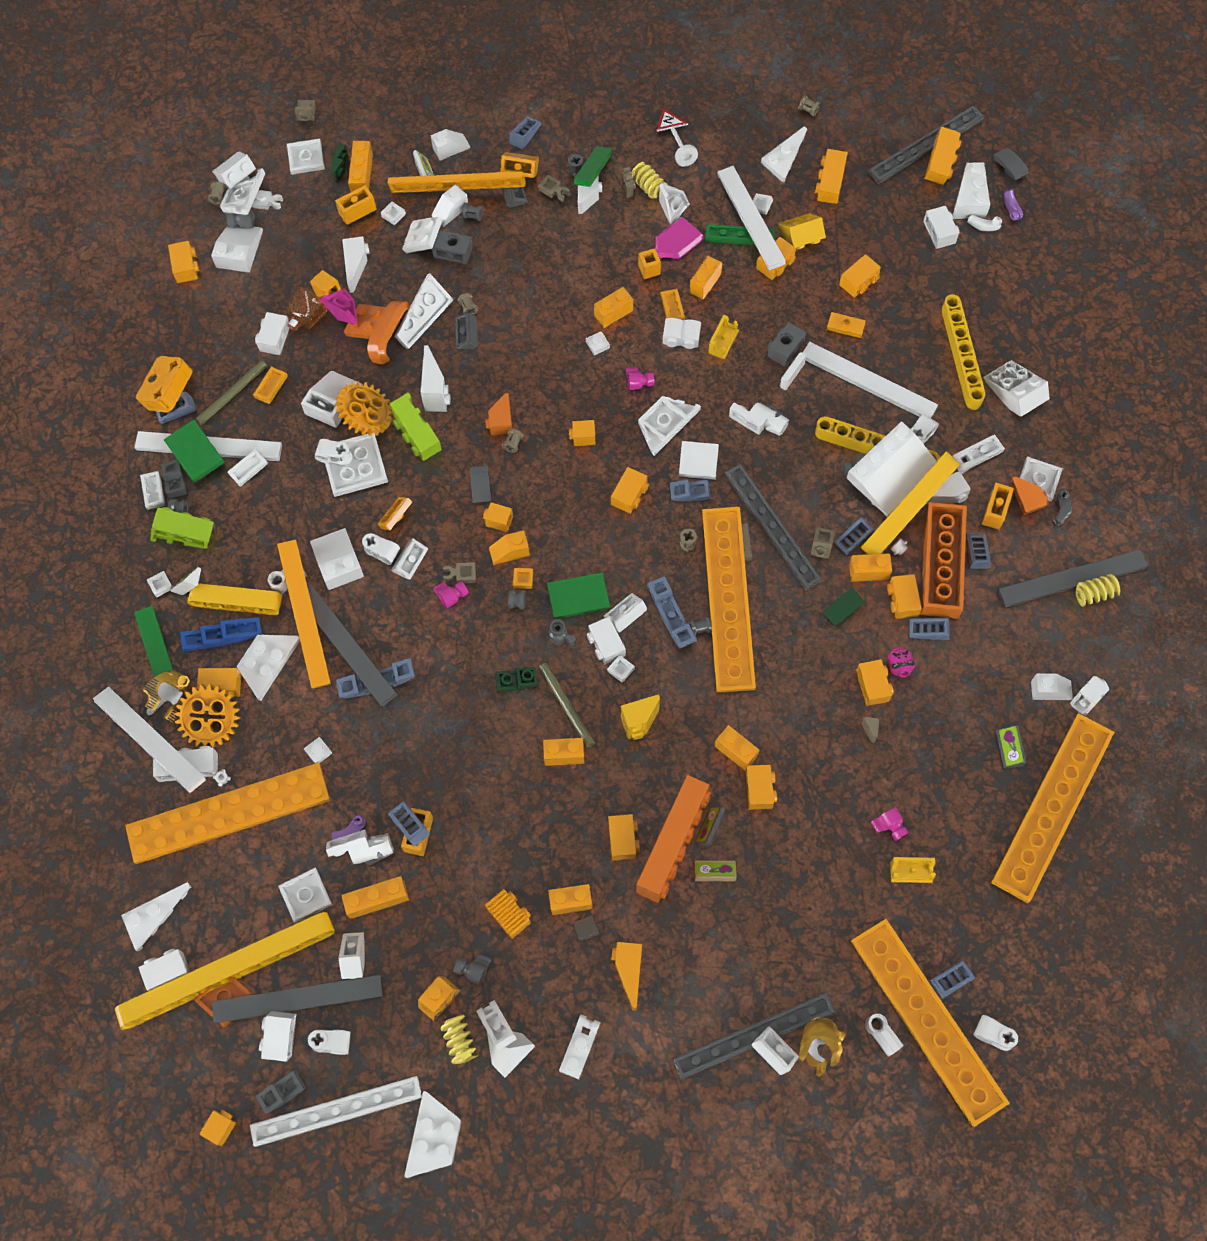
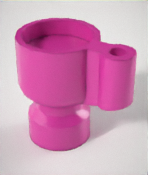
M637 367L625 368L629 390L641 389L643 385L654 386L653 372L642 374L638 371Z
M462 581L455 584L453 588L447 586L444 582L433 587L434 592L438 595L446 609L456 604L459 597L469 594L467 587Z
M893 808L871 821L876 833L891 830L895 841L909 834L907 828L902 826L903 817L897 808Z

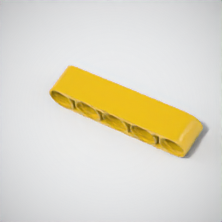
M198 583L196 587L190 590L187 603L200 608L278 615L283 595L275 591Z

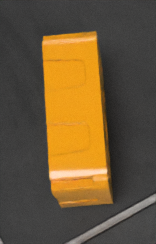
M159 356L147 374L136 395V399L149 411L170 412L193 372L192 369L180 357Z

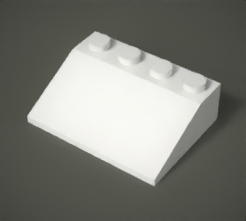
M901 421L849 470L847 479L878 509L888 516L937 461L916 434Z

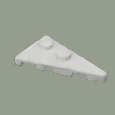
M805 127L761 158V163L783 183L805 138L807 131Z
M188 882L121 915L137 952L143 948L142 946L147 939L155 934L159 925L163 924L180 899L183 900L187 895L188 890L191 888Z

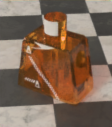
M298 287L286 309L290 319L287 326L293 331H296L300 325L311 329L329 310L320 301L319 297Z

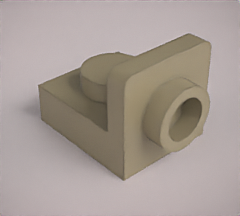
M298 100L297 107H295L297 120H314L315 100Z
M816 527L811 550L812 556L829 558L835 531Z

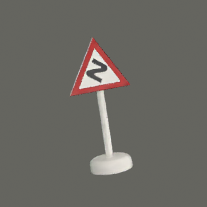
M663 108L657 132L671 129L680 147L675 153V161L679 166H689L696 161L698 151L693 145H683L675 130L676 127L685 126L688 123Z

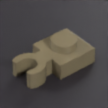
M630 167L623 168L622 185L627 198L633 196V189L636 188L633 175L630 174Z
M547 175L538 185L540 192L551 198L556 195L558 200L562 202L565 201V197L562 194L570 195V190L567 187H562V182L550 175Z
M475 562L456 563V568L451 566L443 567L444 572H450V575L443 576L445 582H450L455 578L457 583L460 581L463 583L476 582Z

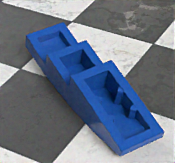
M259 617L220 621L219 625L200 626V630L180 632L182 652L209 649L256 638L257 635H262Z

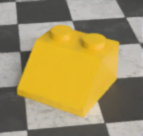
M811 213L778 223L784 239L796 249L804 248V245L808 243L817 244L821 242V239L826 238L822 217Z
M659 694L621 706V720L628 739L633 738V740H637L647 734L659 712Z

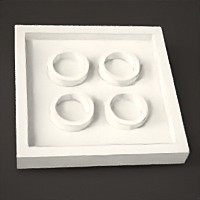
M374 433L371 437L365 434L364 436L361 435L339 441L346 443L349 451L352 453L353 459L349 464L325 463L334 497L388 482Z

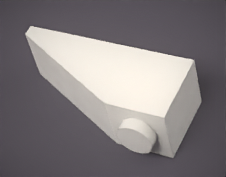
M363 236L342 239L347 284L350 293L354 292L367 263V254H370L369 245L364 242Z
M960 471L956 472L943 483L926 504L929 502L944 504L962 503L968 498L971 488Z

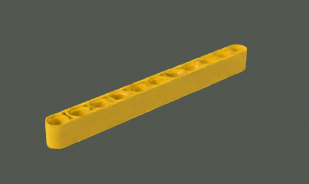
M328 913L316 914L118 1005L114 1010L121 1030L135 1027L196 999L200 993H204L208 986L212 985L208 991L210 992L232 982L228 978L230 976L239 979L330 937L335 933Z

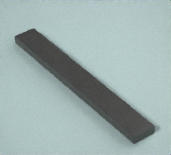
M974 105L870 168L868 174L879 185L931 153L936 135L941 126L963 133L983 121L984 115Z
M739 464L726 471V478L804 590L807 591L821 583V577L743 466Z
M1137 550L999 588L997 592L1004 608L1075 589L1079 582H1085L1093 578L1099 579V577H1106L1108 574L1118 577L1144 570L1148 565L1142 551Z
M311 584L307 585L316 623L377 702L383 707L397 696L396 692Z
M381 975L213 1001V1021L216 1024L266 1016L271 1011L285 1013L383 997Z
M824 993L672 1060L680 1080L753 1049L752 1043L768 1026L781 1037L806 1026L811 1019L824 1018L834 1014L835 1010L827 993Z

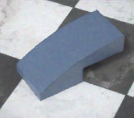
M688 480L670 483L672 501H701L710 499L708 480L690 483Z

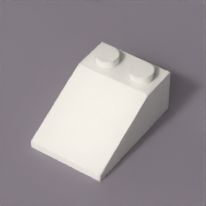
M227 225L216 240L211 255L216 268L250 273L263 228H241L239 225L228 227Z
M424 346L421 397L425 411L447 412V405H450L448 385H445L444 377L429 347Z
M345 528L310 541L328 590L364 577Z

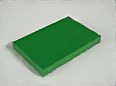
M192 420L164 439V442L194 483L225 463L195 420Z
M603 572L547 583L554 620L610 609Z

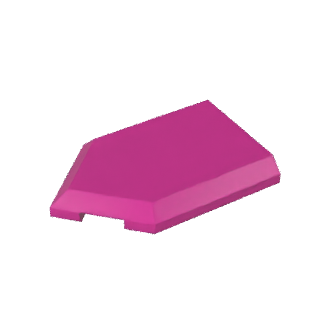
M680 217L656 236L655 250L659 259H681L704 240V236L684 217Z

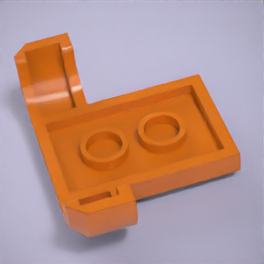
M392 301L387 307L358 304L356 308L358 323H348L343 332L349 337L369 339V358L373 363L385 364L390 360L386 353L387 343L403 313L410 308L411 304L404 301Z

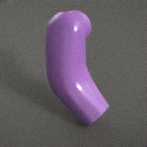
M1008 189L1004 191L1006 209L1009 211L1010 218L1013 221L1021 220L1023 211L1016 201L1013 189Z
M361 815L355 816L347 828L332 832V840L362 831L366 825V819Z

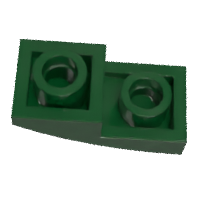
M339 143L331 162V173L336 183L344 176L346 171L344 163L348 159L346 145Z
M851 588L825 609L823 613L836 627L864 604L865 601L854 588Z
M535 667L516 668L515 671H496L495 673L497 692L522 690L538 685Z

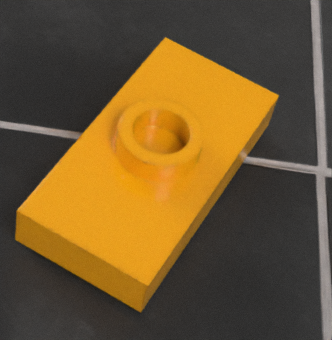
M678 289L660 292L666 318L685 320Z
M831 312L827 330L861 338L866 320Z
M271 366L254 392V398L270 404L288 377L287 373Z
M398 497L379 521L378 526L384 530H391L396 522L403 518V513L411 505L412 501L409 498Z

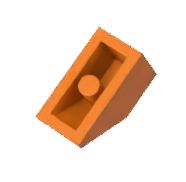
M505 393L488 411L489 418H485L486 429H490L491 436L508 434V430L512 428L509 393Z
M1016 476L1011 478L1010 483L1012 488H1014L1013 491L1023 515L1040 510L1048 505V496L1045 491H1042L1041 487Z

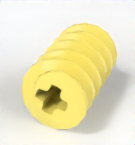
M645 162L639 163L631 172L634 181L651 199L659 197V185L664 180L659 178L657 173L655 174V170L651 169L650 165H645Z
M1108 574L1106 577L1101 576L1099 579L1093 578L1092 580L1079 582L1076 586V597L1082 607L1086 605V602L1091 605L1093 600L1098 603L1100 598L1105 601L1107 600V595L1112 599L1114 598V592L1117 596L1120 595V585L1113 574Z
M465 1015L451 1018L441 1026V1031L447 1032L443 1036L444 1039L450 1040L446 1043L447 1048H453L449 1051V1055L456 1056L452 1059L453 1064L465 1063L477 1057L471 1054L476 1050V1047L468 1046L473 1042V1039H466L470 1031H463L468 1024L460 1022L465 1018Z

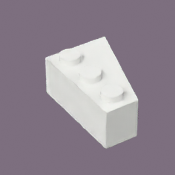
M984 162L967 163L952 217L953 219H968L971 215L979 218H986L990 208Z

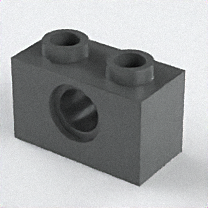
M439 230L432 248L433 255L436 258L467 264L473 248L472 238L464 234L460 235L450 231Z
M788 322L785 327L782 326L779 329L775 340L772 339L769 342L767 357L786 367L805 342L806 332Z

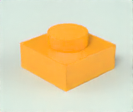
M514 568L513 588L532 589L533 569Z

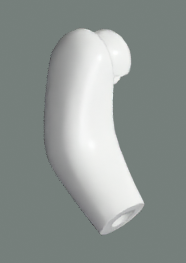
M971 215L967 223L980 231H995L1001 228L1002 219L996 216L993 220H986Z

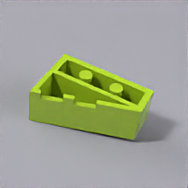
M407 393L390 403L394 417L392 422L397 430L400 429L403 432L402 437L405 442L411 443L413 446L411 449L416 457L420 456L424 461L442 449L439 439L428 422H425L419 414L421 413L419 408L413 406L412 397Z
M157 507L150 541L156 542V539L159 538L166 539L167 543L173 544L174 541L184 542V546L207 549L214 522L205 517L197 518L186 512L178 513L167 507Z

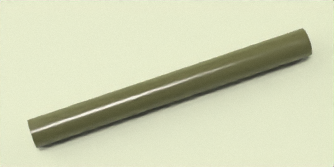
M263 360L257 363L196 418V421L202 426L268 367Z
M543 663L539 666L541 673L579 736L583 738L585 746L587 748L592 747L595 744L593 738L547 663Z

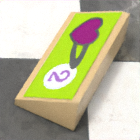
M695 861V881H736V862Z

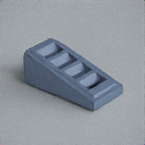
M526 116L509 133V143L517 148L524 149L541 126V122Z
M184 391L181 393L172 412H167V415H164V412L156 411L159 422L164 424L188 415L197 409L193 398Z
M861 517L834 543L848 556L866 541L875 530ZM860 526L866 531L865 534L858 529ZM854 531L861 536L859 539L853 534ZM849 535L855 541L854 544L847 538ZM844 540L850 548L847 549L841 542Z
M967 533L969 569H988L991 561L986 533ZM981 538V541H972V539ZM973 545H982V547H973ZM974 551H982L983 553H974Z
M949 618L910 619L909 637L950 640ZM916 624H919V633H916ZM924 625H927V633H924ZM932 625L935 626V632H932ZM940 626H943V632H940Z
M404 801L388 813L413 846L418 845L430 835L426 827ZM405 810L407 811V812H406L404 815H402L399 819L396 818L397 816H399V815H400L402 812H404ZM410 816L412 817V818H410L407 822H405V823L402 825V823H403L405 820H407ZM417 823V824H416L414 827H412L409 831H406V830L409 829L413 824Z
M962 960L931 979L929 983L940 1000H943L974 980L975 976ZM957 969H959L960 972H961V973L963 974V976L965 977L964 980L962 979V977H961V976L959 975V973L957 972ZM951 973H952V975L954 976V978L956 979V981L958 982V984H956V982L954 981V979H953L952 976L950 975ZM943 978L946 979L951 988L948 987Z

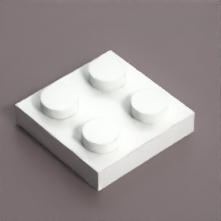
M436 216L412 221L402 249L406 253L432 249L443 220Z

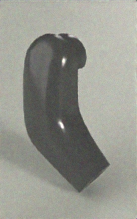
M1061 490L1057 495L1059 512L1053 519L1054 524L1057 526H1061L1072 512L1070 494L1067 490Z

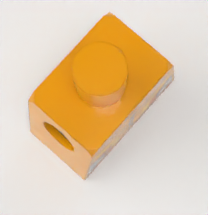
M438 976L418 999V1008L435 1022L461 990L446 977Z

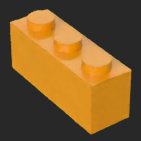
M941 126L936 135L924 179L942 185L945 184L947 179L950 180L953 173L951 166L955 164L957 159L955 152L959 150L961 140H959L960 132Z
M353 141L348 180L350 192L364 185L369 190L373 159L370 141Z
M827 149L826 156H822L821 166H824V168L819 170L818 179L821 182L816 185L817 201L838 203L848 152Z
M401 876L341 895L346 915L350 919L409 901L405 882Z

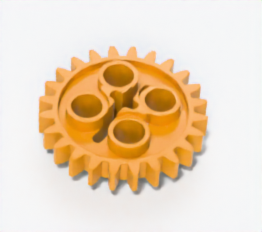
M359 381L356 385L353 382L349 386L346 384L336 397L335 406L338 407L336 412L341 413L338 418H344L343 424L348 423L349 430L355 428V433L361 431L362 436L366 432L370 437L373 433L376 436L380 432L383 433L393 420V414L390 411V405H387L390 400L384 399L386 394H379L380 389L375 391L374 385L368 387L366 382L363 386Z
M203 684L200 685V691L193 687V694L187 691L185 692L187 699L180 698L183 705H176L180 712L174 715L179 716L180 719L175 721V723L182 725L177 730L185 731L182 737L189 736L188 743L196 740V746L203 742V746H208L210 743L212 747H215L216 741L222 745V738L228 741L230 740L228 733H236L232 727H239L235 720L241 717L235 715V713L240 711V709L234 708V705L238 702H231L233 694L226 696L227 689L220 692L219 685L214 690L212 684H208L207 689H205ZM196 700L201 701L203 704L201 711L196 710L194 707ZM216 701L221 702L223 705L221 712H217L214 709ZM208 712L209 715H225V719L213 717L207 721V717H191L190 714H205ZM194 720H199L201 722L202 726L200 730H195L193 728ZM214 721L220 722L222 726L219 732L215 731L212 727Z

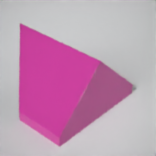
M345 288L319 298L338 321L351 324L358 323L354 299Z

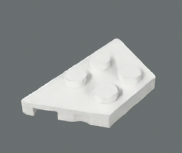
M262 168L257 170L256 176L252 178L246 176L231 189H227L220 205L223 212L249 214L265 176Z
M662 396L638 420L652 455L655 456L701 410L700 405L695 404L693 406L685 404V401L673 400Z
M257 635L238 663V670L258 700L261 701L300 642L298 636Z
M423 1091L404 1175L406 1178L450 1166L453 1163L462 1120L425 1091Z

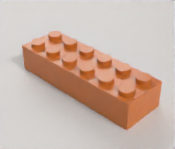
M929 502L924 518L921 585L922 610L920 615L959 619L963 612L967 506Z
M689 775L686 776L636 884L637 894L659 903L661 898L665 899L670 885L668 882L669 880L673 881L677 873V862L681 863L686 853L685 844H690L695 830L693 827L694 825L698 826L702 818L703 810L701 809H706L711 795L709 784Z

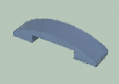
M665 576L647 583L656 608L677 647L682 648L696 642L697 639L689 624L686 623Z
M411 658L392 663L391 667L378 670L391 687L398 686L415 677ZM350 675L336 680L340 699L371 694L358 676Z

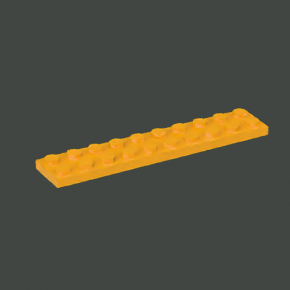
M740 507L702 509L716 691L720 693L756 690Z
M1079 713L1076 715L991 882L993 885L1026 903H1030L1114 734L1112 730Z
M316 763L127 824L125 827L133 861L135 864H139L329 802L330 797L321 765Z
M887 919L851 940V943L972 1127L977 1126L1010 1104Z

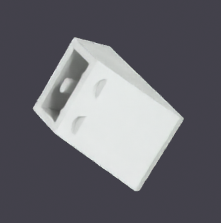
M1012 360L983 377V380L1007 408L1020 417L1049 400L1048 382Z
M331 370L308 391L301 402L305 415L337 428L342 419L338 418L341 413L336 412L338 408L335 406L336 397L346 384L349 386L353 382L356 385L357 381Z

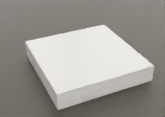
M320 139L287 144L291 175L325 169Z
M682 441L679 477L715 480L719 444Z
M1026 457L1019 478L1041 487L1042 491L1046 492L1048 501L1052 502L1063 468Z
M316 868L278 886L294 923L333 905Z

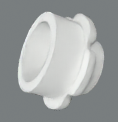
M900 538L890 550L894 552V555L903 554L908 548L906 546L907 541L904 542Z

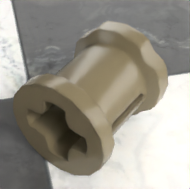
M805 95L798 109L805 110L814 117L820 107V102L812 101Z
M218 181L212 182V191L208 196V200L212 204L221 205L226 186Z
M471 293L461 294L458 297V303L463 307V314L470 312L472 315H475L478 312V307L474 304Z
M509 429L508 437L502 443L503 449L511 453L517 452L519 441L524 437L523 433L516 429Z
M684 529L680 534L679 544L684 551H692L696 547L697 534L693 529Z

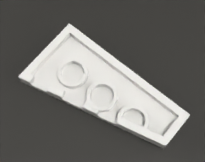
M427 274L394 336L406 349H409L453 301L452 297L431 274Z

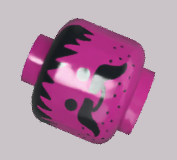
M902 647L893 649L887 657L890 671L895 676L907 677L915 668L911 652Z

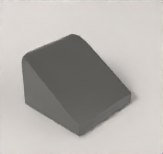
M592 915L573 922L579 942L599 935Z

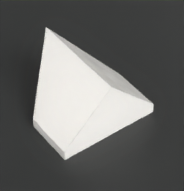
M663 183L659 185V202L671 225L690 204L684 191Z
M487 1032L492 1065L504 1077L535 1047L522 1033L513 1032L517 1040L498 1051Z

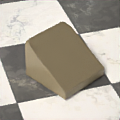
M864 717L862 726L871 743H874L878 738L879 720L878 718Z

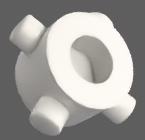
M225 769L213 775V779L219 783L218 786H222L231 780V777H228L225 773Z

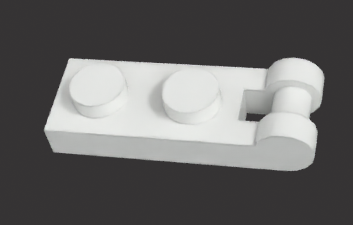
M994 434L954 454L953 457L961 463L957 470L963 474L978 464L1002 453L1005 448ZM966 458L968 462L964 463L962 459Z
M495 1000L489 1003V1006L484 1009L481 1007L476 1012L499 1051L517 1039Z
M580 1015L559 1072L576 1079L580 1078L601 1022L597 1020L593 1022L588 1020L587 1016ZM583 1027L590 1029L589 1036L581 1033Z

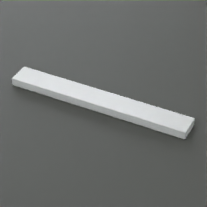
M734 166L717 171L720 181L768 269L772 270L785 265L786 262Z
M811 342L808 343L803 351L806 355L805 361L919 417L924 414L931 418L938 407V404Z
M138 431L134 448L138 451L172 453L164 442V439L171 434ZM207 437L221 457L243 459L256 448L265 460L280 461L281 442Z
M107 687L93 698L94 702L189 793L206 781L205 777L110 687Z
M418 1076L251 1124L250 1130L254 1147L420 1099L422 1098V1092Z

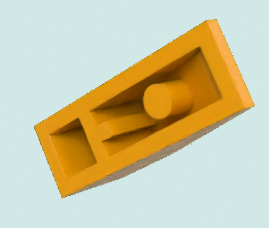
M617 942V948H612V960H615V967L633 1011H636L642 944Z

